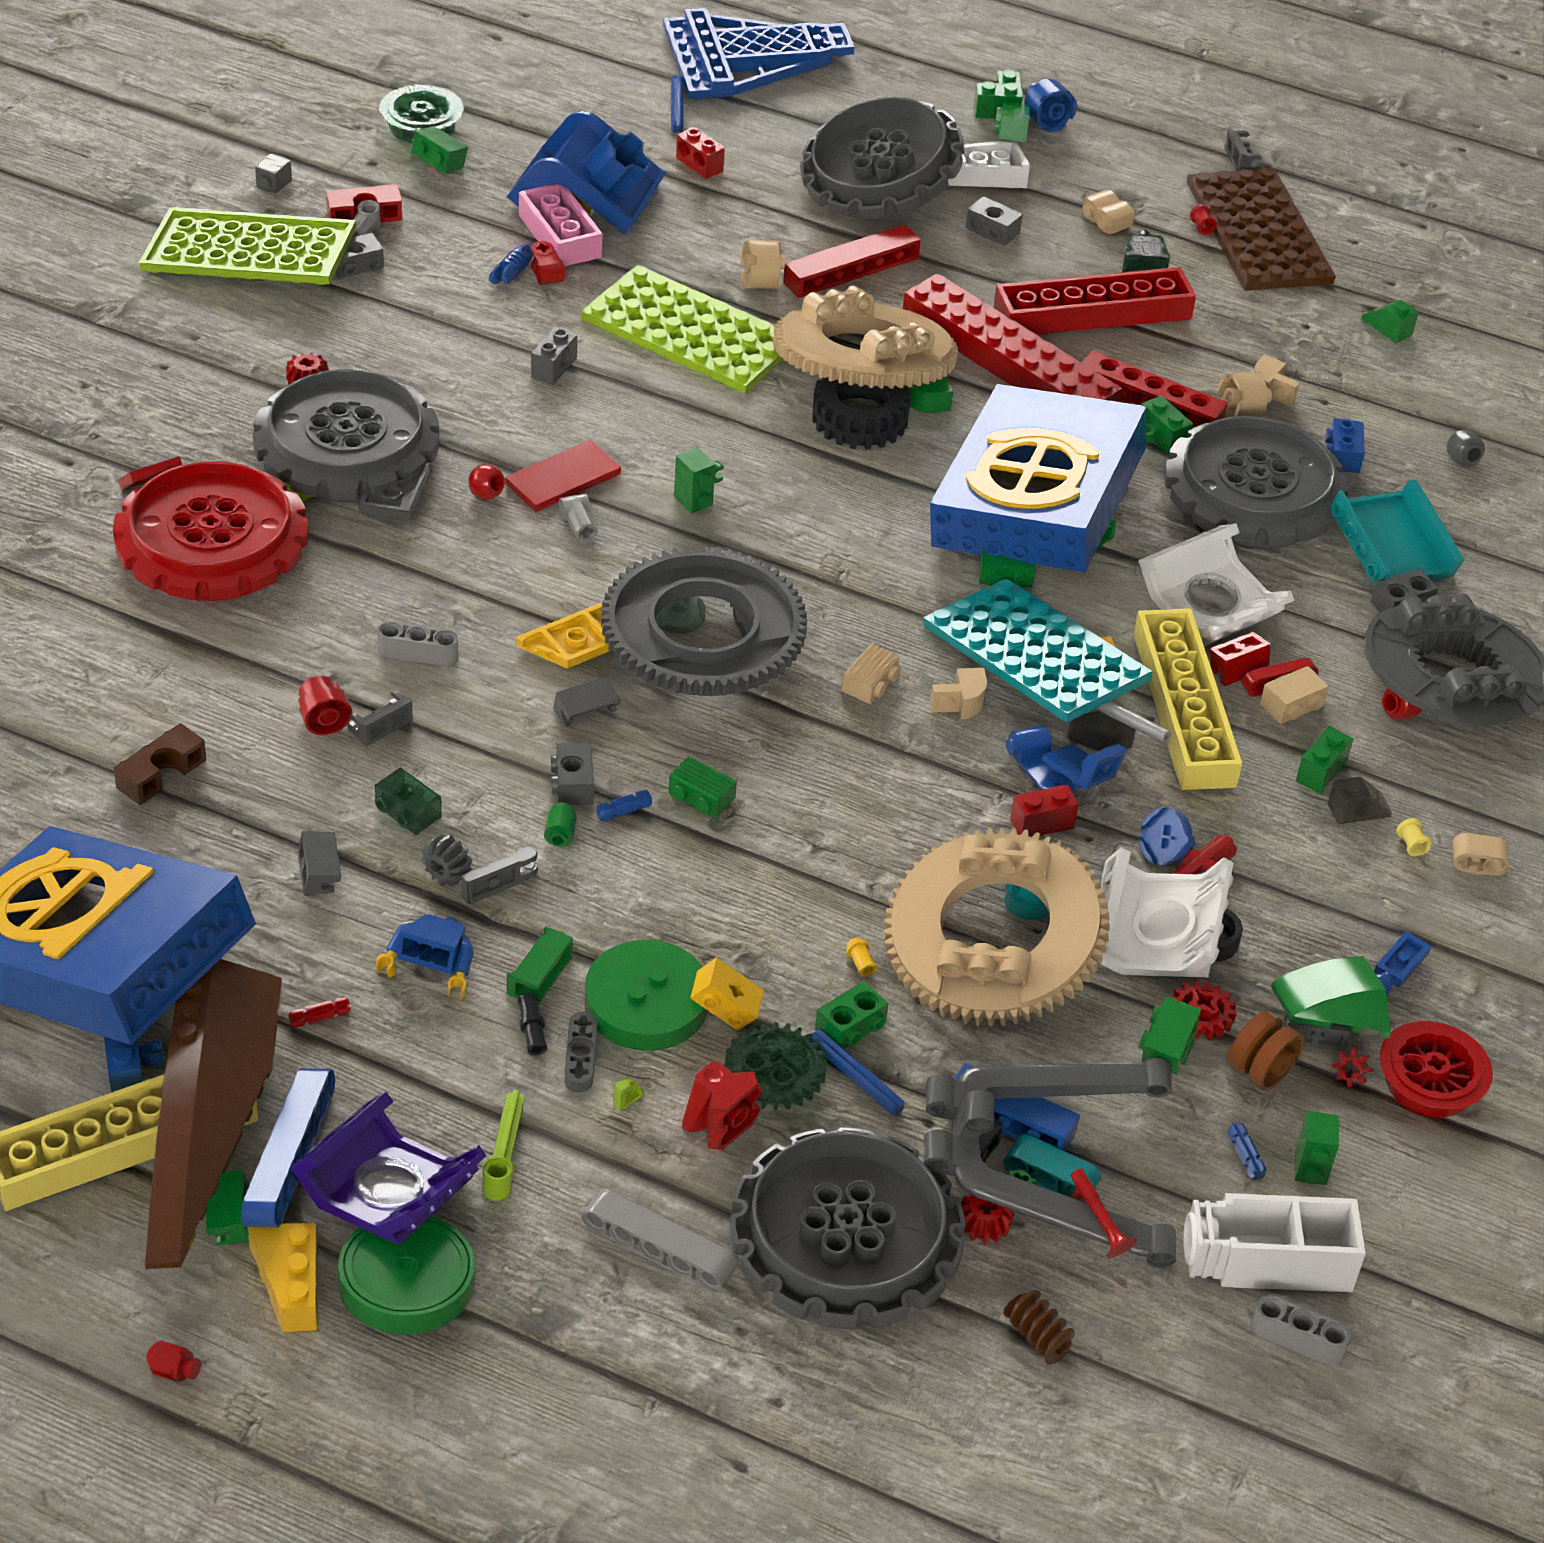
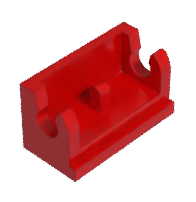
M1252 632L1210 648V667L1213 675L1217 674L1220 669V682L1227 686L1242 680L1252 670L1269 666L1270 643Z

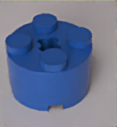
M1044 79L1028 87V94L1024 104L1029 105V117L1039 127L1047 132H1056L1066 127L1065 123L1069 119L1072 120L1077 110V101L1072 93L1058 80Z

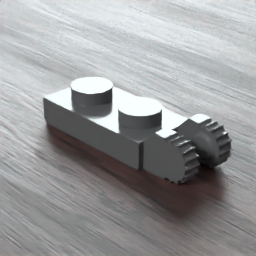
M527 846L524 849L516 850L515 855L513 854L461 875L463 899L467 904H472L521 884V881L537 875L538 865L533 861L538 859V851Z

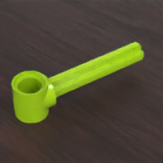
M513 1090V1092L506 1095L493 1155L483 1164L482 1193L486 1198L493 1201L506 1199L512 1190V1178L515 1167L511 1160L525 1102V1096L520 1094L519 1090Z

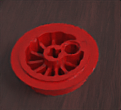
M1416 1021L1401 1025L1391 1031L1390 1038H1385L1380 1048V1065L1391 1094L1404 1107L1424 1116L1442 1118L1459 1114L1468 1106L1484 1097L1492 1083L1493 1069L1491 1061L1482 1046L1467 1033L1444 1023Z

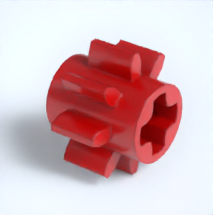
M1353 1048L1350 1056L1345 1051L1339 1052V1057L1342 1060L1332 1064V1067L1338 1068L1339 1075L1336 1077V1080H1347L1349 1088L1354 1086L1355 1079L1362 1085L1367 1082L1364 1076L1365 1073L1374 1071V1068L1368 1067L1367 1060L1370 1055H1358V1048ZM1351 1062L1359 1070L1353 1074L1352 1069L1347 1068V1064Z

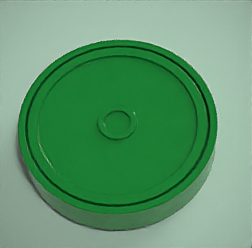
M635 940L619 944L602 953L591 965L585 981V1010L591 1013L597 1020V1031L617 1045L643 1051L661 1050L676 1046L692 1037L706 1019L708 1010L690 999L697 971L703 966L689 952L667 942Z
M433 1216L426 1220L401 1245H397L359 1227L345 1241L339 1254L338 1289L345 1307L359 1321L384 1332L414 1334L441 1327L452 1321L464 1310L474 1290L475 1257L470 1243L454 1226Z

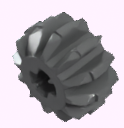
M443 834L436 836L425 845V848L421 851L423 857L420 859L426 865L424 871L431 874L432 880L437 879L441 886L445 884L449 886L458 884L461 881V875L472 870L470 864L473 861L467 855L469 850L463 848L461 840L455 841L452 835L445 836Z

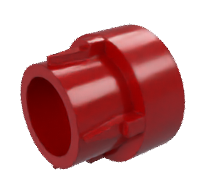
M327 676L310 677V679L302 684L299 690L300 698H298L300 704L299 711L308 731L315 735L333 734L342 730L350 722L349 714L352 713V708L344 690L340 689L337 682H334Z

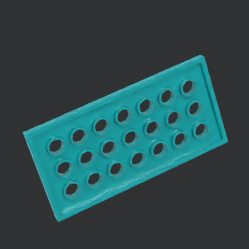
M1007 578L923 617V627L1066 723L1152 680V670Z

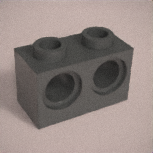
M1417 569L1376 582L1371 603L1381 613L1390 607L1399 606L1404 599L1410 596H1417L1422 602H1425L1428 598L1437 595L1438 587L1421 569Z

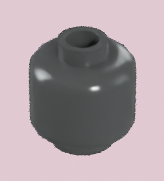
M1462 429L1455 432L1447 443V453L1458 464L1466 467L1478 463L1485 452V444L1482 439L1470 430Z

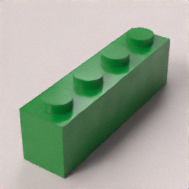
M1002 102V108L997 107L995 132L999 133V139L1026 142L1029 125V105Z

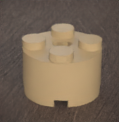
M757 239L744 241L740 264H744V272L740 271L741 282L744 288H780V269H784L785 256L780 255V241Z
M1232 372L1222 376L1218 385L1217 396H1221V400L1228 402L1225 418L1235 416L1264 417L1267 403H1270L1272 399V392L1270 388L1266 387L1261 372Z

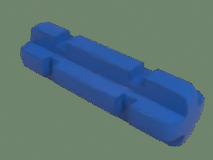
M648 790L636 792V796L630 794L611 800V804L608 802L599 804L596 807L597 816L600 821H607L612 819L613 815L619 817L637 811V807H640V809L649 807L652 804L650 793Z
M1243 1123L1230 1125L1227 1134L1231 1142L1236 1143L1233 1146L1243 1165L1247 1167L1246 1171L1249 1177L1253 1180L1263 1178L1267 1168L1263 1160L1258 1159L1261 1156L1251 1137L1247 1135L1248 1131Z

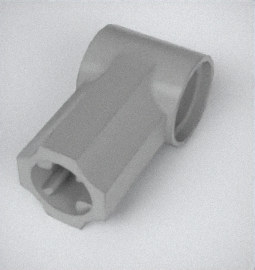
M367 200L358 205V214L353 219L356 220L357 227L353 237L374 233L380 229V208L377 202Z
M587 494L559 499L561 518L564 522L568 521L575 538L580 539L582 542L591 541L598 534V527L591 514V506Z

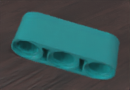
M1028 1134L1018 1136L1003 1160V1165L1008 1171L1025 1170L1031 1178L1037 1179V1186L1068 1197L1076 1189V1185L1070 1177L1073 1171L1083 1168L1094 1188H1096L1101 1180V1173L1094 1165Z

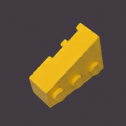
M316 1222L281 1224L279 1228L248 1227L250 1251L259 1268L260 1277L266 1286L282 1332L317 1331L318 1244Z

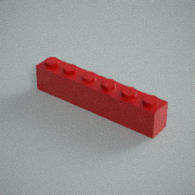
M904 224L786 262L783 283L798 298H801L812 292H819L919 259L921 239Z

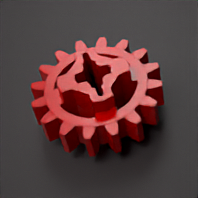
M1194 980L1193 986L1185 982L1182 985V989L1176 988L1173 997H1171L1201 1009L1196 1034L1197 1040L1200 1038V1035H1205L1207 1040H1211L1212 1034L1219 1038L1223 1037L1224 1031L1230 1032L1237 1011H1235L1236 1002L1230 1001V992L1222 994V986L1218 985L1212 988L1210 981H1206L1205 986L1200 985L1198 980Z

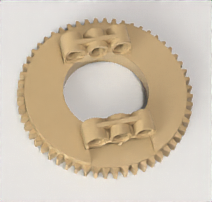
M851 286L845 292L832 289L824 296L816 292L808 294L803 301L802 310H793L786 314L784 318L781 317L780 321H777V324H775L773 333V348L776 349V353H779V357H783L784 361H789V365H795L796 369L802 368V372L811 371L810 375L812 376L819 374L821 379L828 377L829 381L838 380L840 384L848 382L851 386L857 383L859 387L868 385L870 388H873L874 385H877L879 388L888 386L893 389L894 386L903 388V385L912 387L913 384L921 386V383L929 384V381L936 382V379L941 380L942 376L947 377V374L954 370L958 355L956 342H953L954 339L950 338V334L940 325L914 312L874 303L872 295L857 286ZM840 334H866L863 341H861L860 350L842 346L828 339V337Z
M988 828L986 835H982L980 830H976L975 835H969L966 832L962 837L957 838L954 836L952 841L947 843L943 841L941 842L942 846L938 848L932 847L931 853L928 855L922 854V860L919 863L914 861L912 863L913 869L905 871L906 878L898 880L899 888L893 889L894 898H889L888 900L890 908L886 909L887 919H884L885 945L892 969L896 971L898 980L903 981L904 988L906 990L910 989L911 996L913 998L919 996L920 1004L929 1003V1008L932 1012L939 1008L940 1016L942 1017L950 1012L953 1021L962 1015L964 1024H967L973 1017L975 1018L976 1026H980L983 1019H987L989 1027H992L995 1019H999L1002 1026L1006 1025L1007 1018H1011L1014 1024H1018L1019 1016H1023L1028 1022L1032 1012L1040 1018L1042 1017V1008L1053 1012L1054 1002L1064 1006L1063 996L1073 999L1074 989L1082 991V981H1091L1090 972L1096 973L1098 971L1097 963H1102V953H1106V942H1109L1110 917L1108 902L1105 899L1104 889H1101L1100 880L1095 879L1094 870L1089 871L1087 862L1081 863L1079 854L1072 855L1070 847L1063 849L1062 842L1052 843L1049 836L1041 841L1040 833L1038 832L1033 837H1029L1028 830H1024L1021 835H1017L1016 828H1013L1009 834L1005 833L1004 828H1000L998 834H994L992 828ZM1004 883L1020 886L1035 894L1048 909L1050 922L1041 942L1028 953L1025 949L1017 946L997 949L995 946L987 943L967 946L957 940H946L943 935L945 917L951 906L965 893L980 886Z

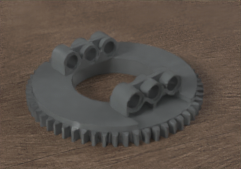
M695 546L692 552L687 547H683V552L681 553L676 548H673L672 554L664 550L662 551V557L654 553L652 554V560L644 557L642 558V564L634 562L633 568L627 567L626 574L620 572L619 579L613 580V586L608 587V593H605V598L602 601V636H605V644H608V650L613 651V657L620 658L619 664H627V671H633L636 677H641L646 683H652L656 687L688 695L717 696L737 694L742 691L746 692L754 687L758 688L763 683L767 684L771 678L776 679L778 673L783 674L785 667L790 668L791 662L797 660V654H800L801 647H804L807 632L805 603H802V596H798V589H792L793 583L786 582L785 575L779 576L778 569L770 571V564L761 566L762 560L760 559L752 562L751 555L741 558L742 552L732 555L731 550L728 549L725 553H721L718 547L714 552H711L708 546L705 547L704 551H700L698 546ZM695 596L719 598L730 602V608L733 607L735 623L737 626H741L743 638L725 647L713 649L693 648L675 642L660 630L656 617L667 605L683 598Z

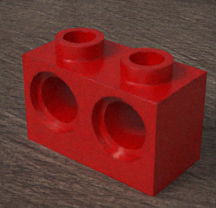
M696 127L677 134L676 158L705 179L724 171L725 148Z

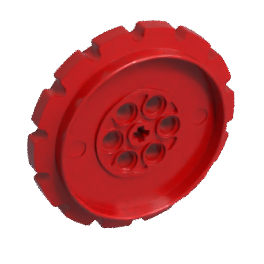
M223 461L185 464L149 479L142 488H136L126 497L121 504L122 512L115 515L113 522L116 555L124 569L133 570L134 578L153 590L159 589L170 596L196 601L233 599L253 593L275 583L281 573H288L296 566L302 558L301 548L307 546L309 538V525L305 506L296 492H287L286 483L252 467Z

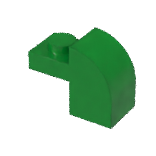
M942 376V379H936V382L929 381V384L921 383V386L913 384L912 387H909V394H911L910 407L925 413L951 411L953 389L946 377Z

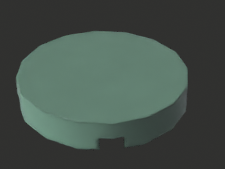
M698 596L697 599L695 597L683 598L662 609L657 615L656 621L661 630L669 633L683 634L692 632L703 624L706 607Z

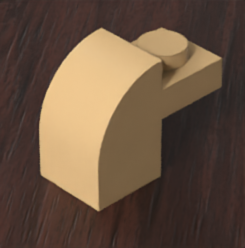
M1264 354L1257 361L1254 372L1262 373L1266 387L1271 389L1273 400L1291 407L1296 401L1300 382L1284 376L1286 363Z
M957 668L955 684H932L931 712H959L960 720L974 717L980 713L984 706L987 688L985 668Z

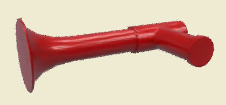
M1083 1168L1073 1171L1070 1177L1076 1185V1189L1070 1197L1082 1202L1085 1200L1089 1204L1109 1239L1110 1251L1107 1257L1113 1258L1129 1250L1136 1244L1137 1239L1128 1238L1120 1232L1099 1199L1097 1191Z

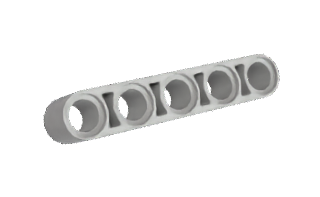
M608 1189L599 1190L581 1215L584 1224L592 1231L712 1292L720 1291L738 1266L736 1256L728 1249Z

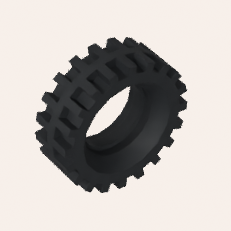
M828 377L817 380L814 389L812 421L816 423V430L818 432L825 431L824 438L827 440L831 438L836 439V444L839 446L847 443L850 444V449H856V446L859 445L864 446L865 450H871V445H878L879 448L885 447L886 441L893 444L897 440V435L902 437L905 428L908 426L911 401L909 387L903 385V388L894 386L893 389L888 386L879 388L877 385H874L873 388H870L868 385L859 387L857 383L851 386L848 382L840 384L838 380L829 381ZM850 398H863L873 400L882 404V406L875 409L861 410L851 408L841 401Z

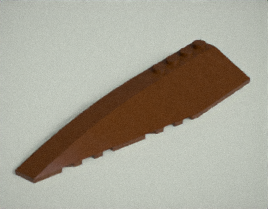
M220 959L175 1002L153 1167L145 1256L146 1269L181 1268L196 1236V1227L199 1221H203L206 1215V1206L209 1199L215 1195L219 1187L218 1180L221 1174H225L242 1137V1128L245 1122L250 1120L256 1098L259 1099L263 1092V1083L266 1078H269L273 1070L282 988L281 977Z

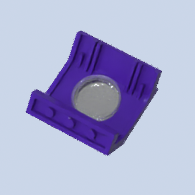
M386 1091L363 1104L290 1166V1168L319 1209L397 1245H401L473 1178L472 1175L479 1170L477 1164L487 1155L478 1145L457 1157L451 1158L402 1136L384 1112L393 1103V1100Z

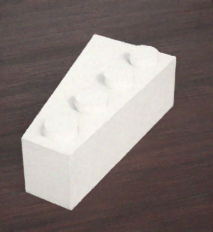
M1006 140L964 145L965 153L962 154L963 164L958 175L948 180L949 186L1027 188L1030 164L1016 141Z

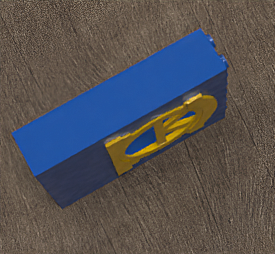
M49 826L0 869V1004L132 1045L256 925L238 876ZM70 878H73V879H72L69 883H67L62 889L60 888V887H61L64 883H66ZM87 883L105 887V892L100 902L83 917L60 927L36 930ZM38 909V910H37L31 917H29L21 926L17 927V926H18L26 917H28L34 910Z

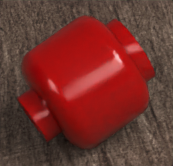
M1389 688L1385 690L1382 705L1391 718L1398 720L1416 717L1421 713L1422 709L1405 701Z

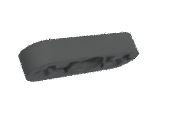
M589 1012L575 1013L569 1020L564 1082L570 1091L577 1093L585 1092L593 1085L597 1020ZM582 1025L587 1026L585 1036H579L580 1026ZM582 1047L589 1050V1053L585 1056H577L572 1051ZM577 1068H583L582 1079L575 1078Z

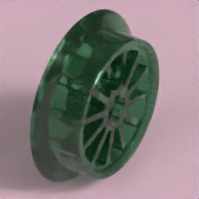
M411 85L398 88L387 94L382 99L379 109L383 119L388 122L390 132L402 141L413 143L415 131L432 126L451 135L455 130V123L463 114L464 107L458 96L444 88L431 85Z

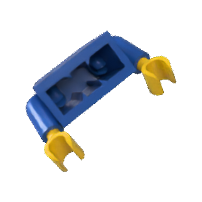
M425 914L414 922L400 925L386 948L387 954H382L376 959L378 974L387 966V977H393L396 973L395 957L447 974L454 972L455 976L451 977L448 981V996L451 995L453 988L459 987L461 988L460 999L464 998L466 995V980L464 977L469 974L474 955L471 942L465 936L466 927L463 924H459L454 918L448 917L443 919L430 914Z

